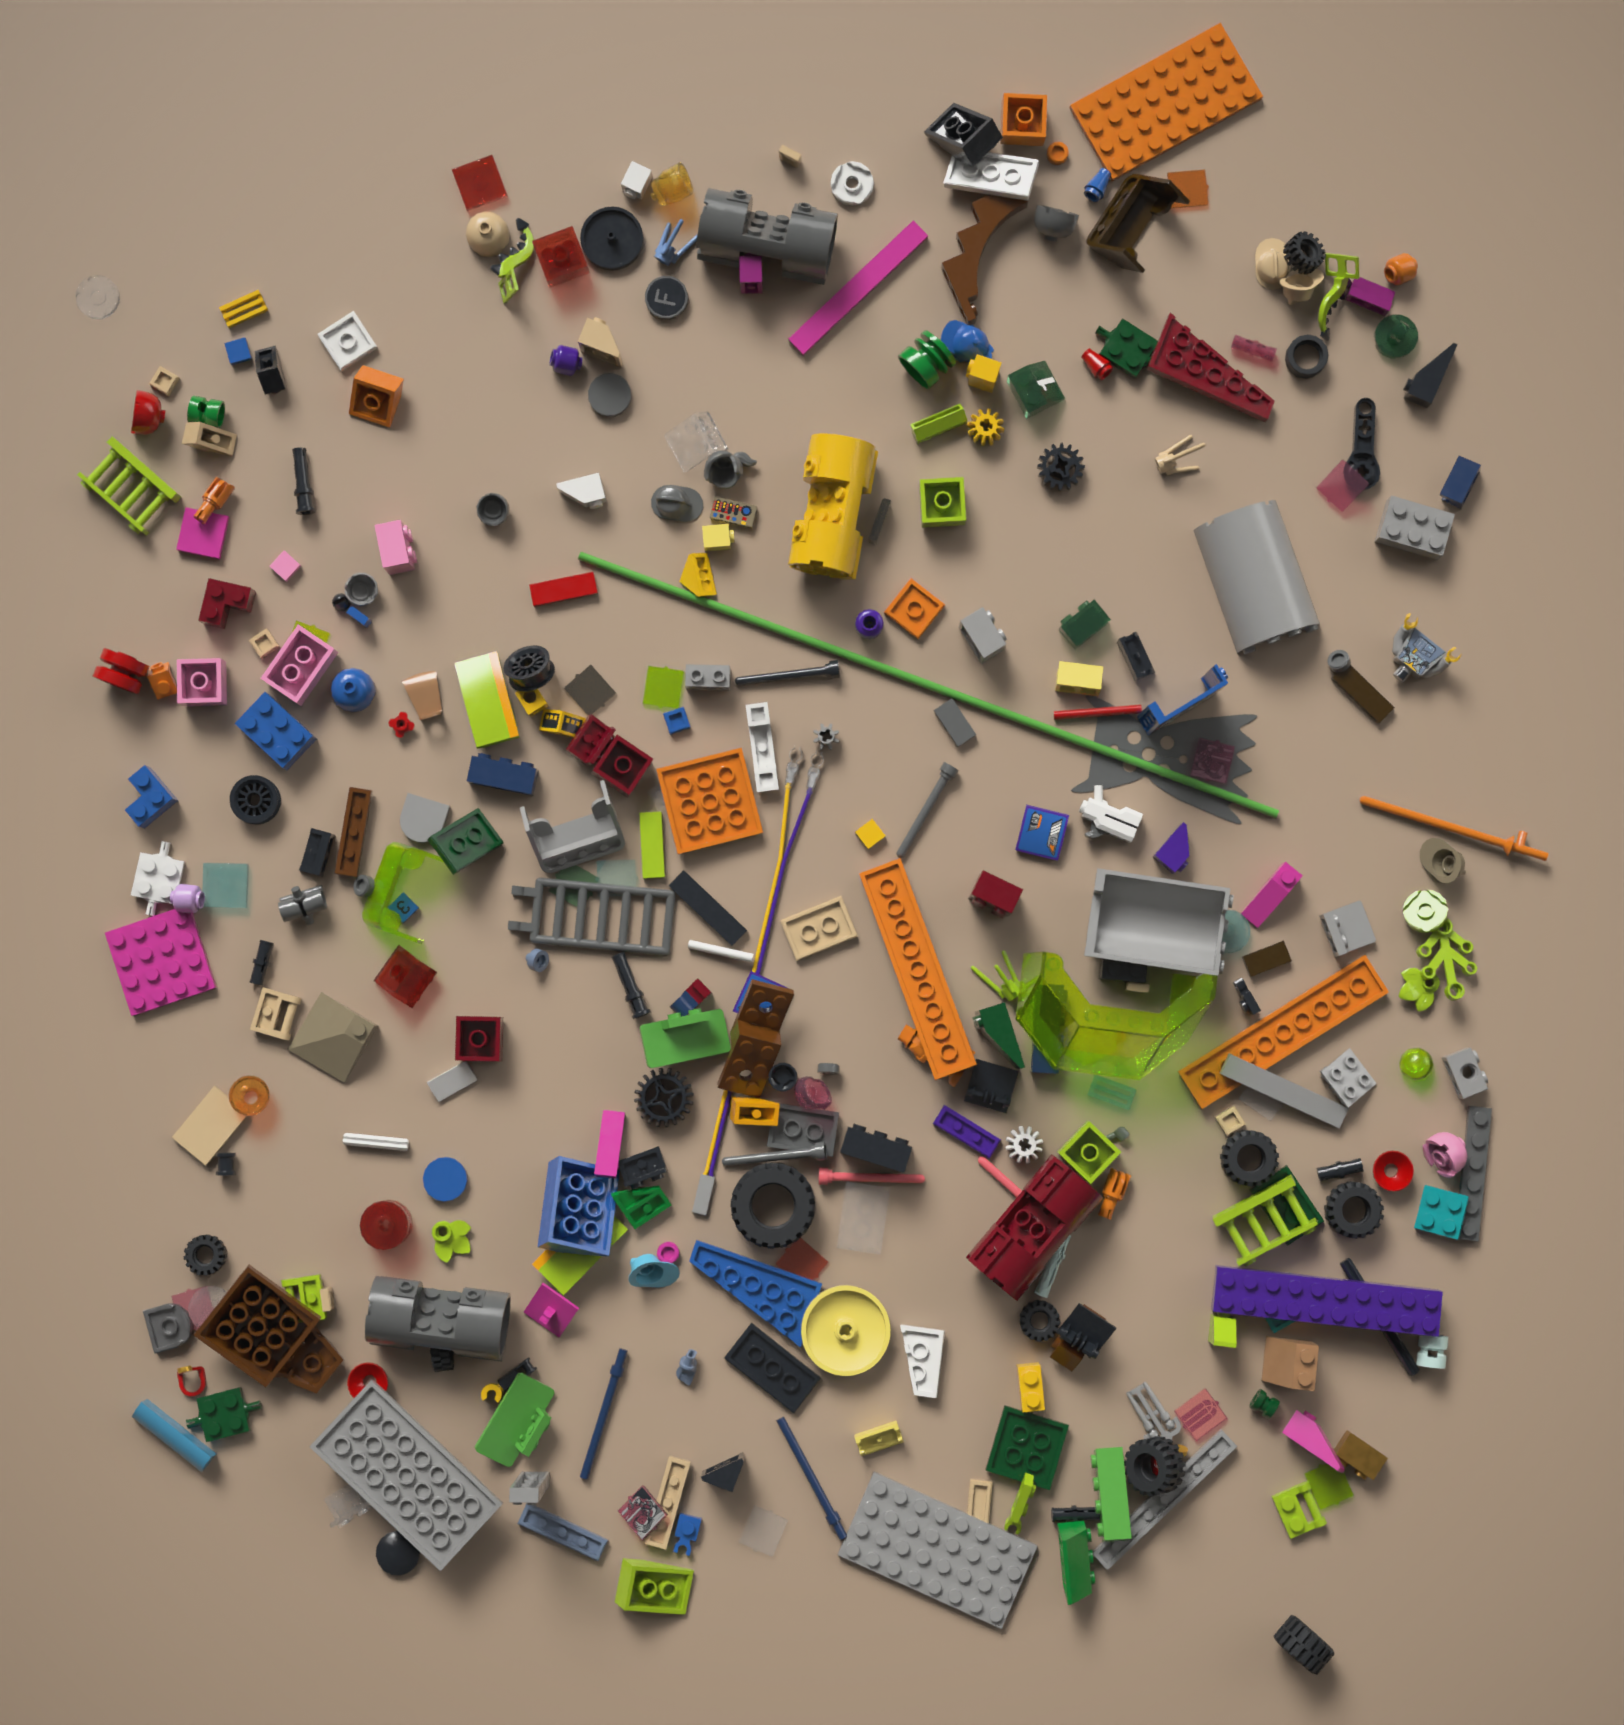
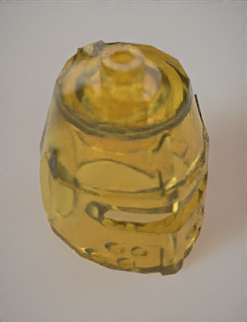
M680 162L662 171L651 183L653 193L650 195L654 202L657 200L662 206L680 202L693 194L689 174L684 164Z

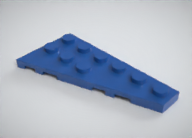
M696 1240L689 1262L711 1277L725 1290L733 1294L738 1300L801 1348L802 1318L810 1302L819 1294L822 1283Z

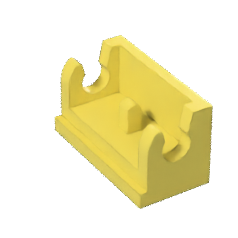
M1059 661L1055 691L1099 696L1103 666Z
M897 1420L855 1434V1440L861 1456L904 1442Z

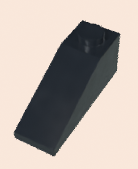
M1451 344L1417 372L1412 379H1407L1403 388L1406 391L1404 399L1425 408L1432 404L1458 344Z

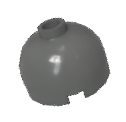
M1037 205L1034 221L1038 231L1045 234L1044 239L1057 242L1058 238H1066L1073 233L1077 226L1079 215L1072 212L1067 213L1053 207Z

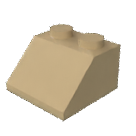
M587 317L578 339L581 352L622 368L623 362L620 352L606 322L600 318L594 317V319H590Z

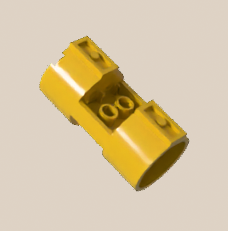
M827 433L811 435L803 480L810 484L811 487L808 492V504L804 520H795L788 560L790 568L817 576L819 574L841 580L856 579L863 536H860V532L855 529L861 495L871 494L878 457V451L875 450L873 444L844 435Z

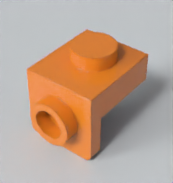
M159 662L148 669L147 678L157 700L177 693V685L171 674L169 662L164 664Z

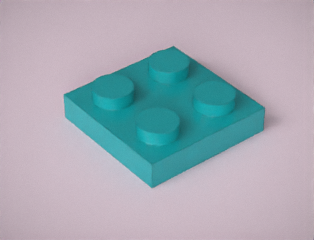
M1425 1185L1414 1228L1459 1240L1469 1196Z

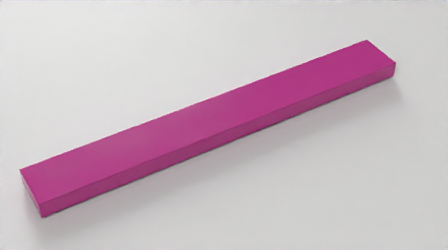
M913 220L788 338V341L804 356L928 238V235Z

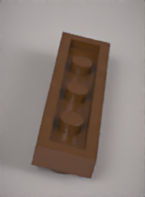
M349 787L335 874L358 877L372 790Z

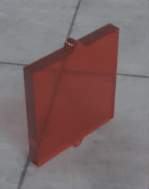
M800 1238L789 1248L785 1249L786 1252L775 1264L783 1270L813 1280L819 1277L820 1271L827 1265L828 1261L804 1239Z

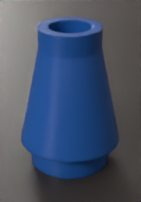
M1101 168L1084 187L1086 198L1093 202H1098L1104 197L1108 181L1111 177L1110 171Z

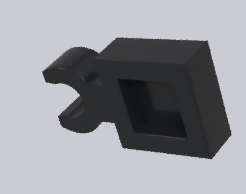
M1243 978L1234 981L1233 984L1242 999L1239 1003L1245 1013L1249 1012L1250 1015L1260 1012L1261 1009L1251 991L1248 990Z

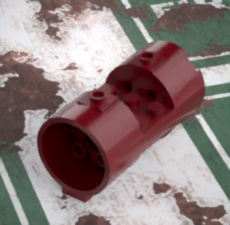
M1051 1154L1025 1185L1022 1192L997 1222L990 1227L966 1258L1008 1295L1018 1301L1045 1269V1264L1068 1236L1079 1228L1103 1197L1068 1166Z

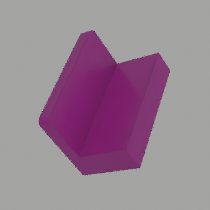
M1359 277V279L1353 280L1345 300L1386 316L1392 306L1391 302L1395 291Z

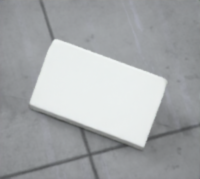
M464 1061L428 1081L427 1085L438 1102L477 1081V1078L468 1062Z

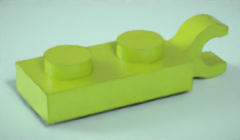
M1025 1473L1012 1505L1011 1513L1005 1521L1004 1530L1007 1531L1010 1525H1015L1016 1534L1021 1532L1022 1522L1020 1517H1025L1029 1506L1026 1502L1028 1497H1033L1036 1485H1033L1034 1475Z

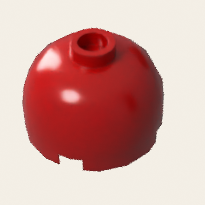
M136 391L131 433L151 434L157 430L159 423H164L166 410H161L160 400L152 393Z

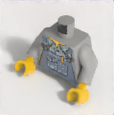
M1411 613L1406 615L1404 624L1401 625L1393 638L1392 652L1395 655L1393 661L1400 666L1393 676L1402 683H1404L1409 675L1416 679L1421 676L1429 678L1438 675L1449 667L1452 662L1458 661L1462 656L1460 654L1458 657H1453L1451 652L1456 647L1451 648L1447 653L1416 629L1418 617L1415 622H1409L1408 619Z

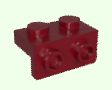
M589 714L566 748V751L585 765L596 764L603 755L601 752L604 747L610 745L615 737L613 734L616 729L608 727L594 715Z

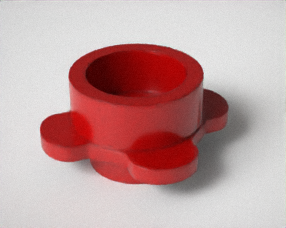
M400 712L399 716L395 719H390L388 722L389 726L395 730V735L399 738L404 737V734L415 728V724L410 722L406 712Z

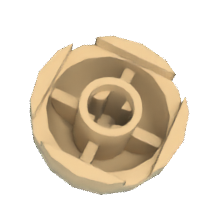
M484 211L477 213L467 224L466 238L468 244L480 256L492 257L499 255L509 243L510 233L507 223L494 212Z

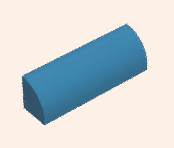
M149 1399L142 1401L132 1415V1418L200 1472L205 1470L217 1454Z

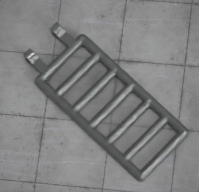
M537 878L535 888L512 885V895L534 897L531 923L508 921V930L530 932V941L532 943L667 956L670 953L676 896L673 890L551 878ZM544 887L557 888L552 936L539 935ZM566 889L579 890L574 938L561 937ZM588 891L601 892L596 940L583 939ZM609 893L623 894L618 942L605 941ZM631 895L645 896L640 944L627 943ZM653 897L666 898L662 947L649 945Z

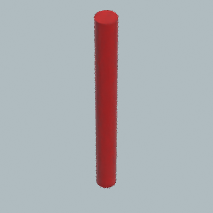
M1142 705L1053 711L1054 720L1139 714L1142 712Z

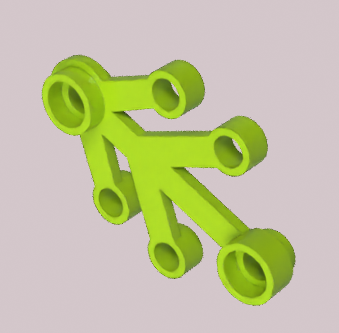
M1447 918L1443 925L1444 931H1440V929L1433 931L1427 941L1417 948L1416 953L1422 959L1427 958L1432 953L1431 948L1439 940V951L1429 965L1421 969L1420 975L1424 980H1430L1435 976L1436 969L1443 961L1447 980L1444 993L1449 1000L1456 1001L1463 997L1465 989L1461 983L1456 981L1453 961L1462 967V972L1466 976L1475 974L1477 972V965L1474 962H1469L1450 947L1449 939L1458 945V951L1463 955H1467L1473 950V944L1454 932L1452 922ZM1463 944L1468 946V951L1463 949ZM1421 948L1426 949V955L1421 952ZM1467 966L1472 968V972L1467 970ZM1426 969L1430 971L1431 976L1426 975ZM1450 989L1455 991V996L1450 993Z

